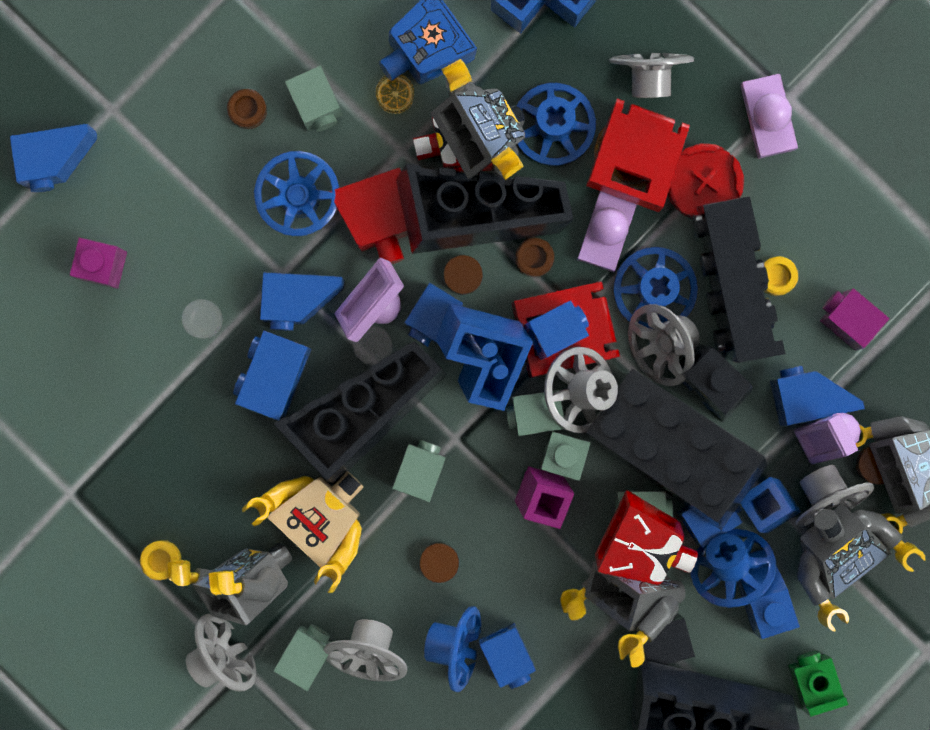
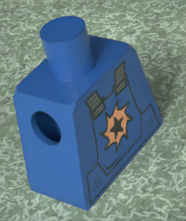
M420 0L389 31L388 41L394 51L380 60L379 65L390 81H393L409 70L418 84H424L443 75L441 69L459 59L465 64L473 61L476 56L477 47L443 0Z

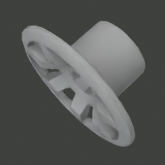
M652 53L650 59H643L640 54L614 56L609 59V63L629 65L632 68L633 97L658 98L671 96V67L681 63L693 62L694 57L686 54L662 53L665 57L664 59L661 57V53Z
M649 304L635 311L629 322L628 340L634 359L642 371L656 383L665 386H675L684 382L686 378L682 374L694 366V350L697 349L700 340L695 324L689 318L682 315L676 316L671 310L657 304ZM647 313L648 325L651 328L638 323L641 316ZM657 314L664 316L668 320L663 323L660 322ZM636 334L640 338L648 339L650 344L639 350ZM652 354L657 356L653 364V370L648 367L642 357ZM685 356V366L682 370L679 358ZM667 363L669 370L676 378L663 377Z
M574 347L563 351L551 363L545 379V402L548 411L558 425L571 432L584 433L587 432L598 417L595 414V410H606L614 404L618 394V386L607 362L600 354L589 348ZM573 355V368L576 374L570 373L560 366L563 361ZM583 355L594 360L597 366L592 370H588L585 366ZM556 374L560 380L568 384V387L553 394L552 384ZM570 400L572 403L566 409L565 417L563 418L558 413L554 402ZM583 409L582 412L588 423L580 426L572 424L577 414Z
M835 465L822 467L800 481V485L812 507L798 517L795 524L798 528H810L815 525L814 518L822 510H832V508L840 505H845L851 510L873 492L874 486L872 483H863L847 488Z
M211 614L203 615L195 626L197 648L186 656V666L189 674L196 683L203 687H210L219 681L234 691L241 692L250 689L256 680L254 658L250 651L247 657L248 663L244 660H236L235 657L248 649L245 643L230 646L228 644L231 637L230 629H234L231 623L214 617ZM211 621L221 625L219 635L217 627ZM204 629L206 634L208 635V639L204 638ZM241 673L248 676L246 682H242Z
M362 619L356 621L350 640L330 642L325 645L323 650L326 654H329L326 659L329 664L346 674L365 680H399L405 677L408 668L402 658L389 651L393 634L392 629L374 620ZM351 659V660H350L348 663H346L345 665L341 664V663H343V662H345V661ZM361 665L366 666L367 673L357 670ZM378 666L385 675H379Z

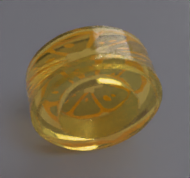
M386 75L382 77L376 86L378 104L384 111L391 114H399L408 110L414 101V88L411 81L404 75H400L393 81H390Z

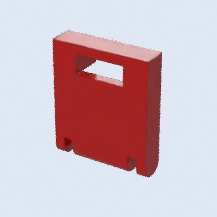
M617 98L586 186L660 212L664 207L690 125L682 122L677 133L672 132L675 119L635 104L630 105L627 115L623 114L621 111L624 107V100ZM615 168L650 182L646 186L645 191L642 192L611 180Z
M602 282L520 299L511 303L515 320L520 321L522 325H525L527 320L537 318L570 300L574 307L579 306L583 310L589 323V327L586 328L589 334L588 337L543 360H540L539 356H535L532 345L525 360L529 378L546 375L555 358L563 351L574 347L592 349L600 354L605 361L620 357L619 349H611L607 352L604 349V345L617 342L606 297L592 299L591 293L604 290ZM574 355L568 357L560 366L566 370L572 369ZM583 355L585 365L596 363L590 357Z

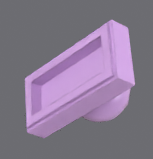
M775 74L742 82L740 86L758 159L798 149L791 121L792 107L786 99L781 75Z
M600 191L577 260L614 272L637 204Z
M379 258L334 313L347 339L358 342L373 323L389 324L398 317L401 311V301L398 293L403 289L404 285L390 261Z
M837 413L794 429L811 464L846 457L858 451L856 443L859 441L861 430L858 421L852 415Z

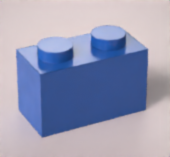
M263 331L261 338L255 336L247 358L252 359L247 374L241 373L234 387L233 394L238 396L235 404L278 421L286 417L311 349L267 331Z

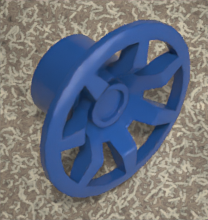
M561 83L542 84L531 89L518 102L517 107L535 118V125L524 130L525 138L534 137L539 134L544 138L540 155L532 151L524 140L518 143L523 153L532 160L550 166L564 165L577 160L590 147L596 130V118L590 102L577 89ZM554 91L566 92L575 99L569 102L564 98L555 97ZM547 92V99L538 108L527 104L534 96ZM580 103L587 113L589 124L575 121V109ZM571 131L588 132L584 143L575 151L568 135ZM553 141H559L569 154L561 158L546 157Z
M290 151L274 157L260 171L254 189L255 204L262 219L275 231L284 235L305 236L322 229L334 216L337 210L334 203L336 197L335 189L339 188V184L333 170L324 160L308 152ZM295 159L309 160L318 166L306 177L300 176ZM288 160V179L284 181L269 174L277 164ZM323 170L331 181L332 192L317 190L314 185ZM267 180L279 189V195L263 203L261 191L264 181ZM320 200H331L327 213L319 220L315 211L319 206ZM282 206L286 211L284 225L282 226L273 221L266 210ZM295 217H308L314 223L302 229L290 228Z
M651 247L635 252L621 264L616 273L613 292L619 311L630 322L633 314L625 307L621 293L639 295L641 301L635 311L649 304L666 307V305L674 302L685 306L680 315L687 317L695 305L698 286L692 267L681 255L666 248ZM645 255H659L655 268L649 271L636 261ZM665 256L677 261L684 271L675 274L670 269L665 268ZM631 265L640 280L637 285L621 287L623 274ZM685 277H688L690 283V296L688 300L679 295V281ZM657 314L660 322L667 321V318ZM641 320L638 321L639 324L651 328L648 323Z
M732 529L726 534L714 537L704 548L699 547L697 549V560L691 571L693 585L705 600L720 607H740L752 603L765 594L775 578L776 559L769 543L761 536L748 530ZM754 542L764 549L767 557L755 558L749 556ZM700 565L713 571L702 584L698 576ZM768 566L767 576L760 585L749 573V569H760ZM723 580L726 587V599L715 597L707 592V590L716 587ZM741 580L754 590L753 593L746 597L734 599L737 581Z
M470 606L465 610L457 627L434 622L428 631L425 641V660L448 666L449 685L454 692H460L465 688L476 664L474 662L467 666L464 662L465 658L477 659V652L469 648V643L478 639L482 628L480 611L475 606Z

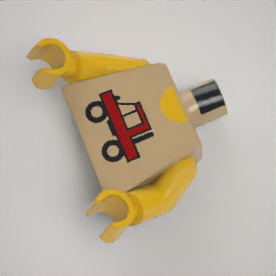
M348 471L333 486L328 484L322 477L314 480L309 476H302L280 482L260 498L251 499L242 508V512H245L250 507H254L259 511L260 517L251 523L254 526L259 525L266 518L274 523L320 567L314 579L315 585L320 577L327 576L333 582L328 593H333L341 581V575L345 573L358 552L362 527L357 520L360 513L349 502L364 486Z

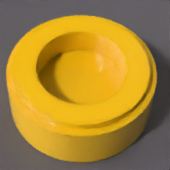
M776 256L764 262L769 278L768 288L764 290L765 293L772 296H781L790 292L796 286L798 270L791 260Z
M156 541L145 547L140 557V565L143 572L149 578L165 580L168 579L167 563L173 560H182L181 553L169 541Z

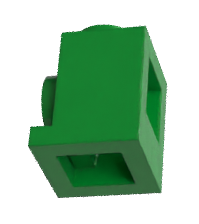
M811 651L799 655L797 663L788 665L801 708L810 717L848 705L830 656L826 654L821 655L820 651ZM818 676H823L825 678L824 687L814 689V679Z

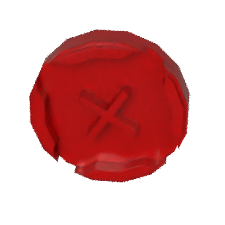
M700 143L686 148L681 152L669 188L668 196L671 203L682 215L693 219V215L698 214L697 206L740 198L744 189V174L740 163L733 155L731 156L729 152L716 144Z

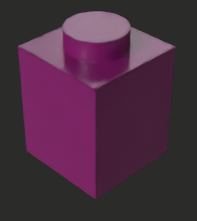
M79 238L69 276L81 281L118 289L127 251L114 245Z
M852 288L844 291L842 294L836 291L828 299L822 308L826 311V314L821 318L820 322L856 351L864 349L890 318Z
M528 466L515 498V503L524 519L561 529L574 492L564 476Z

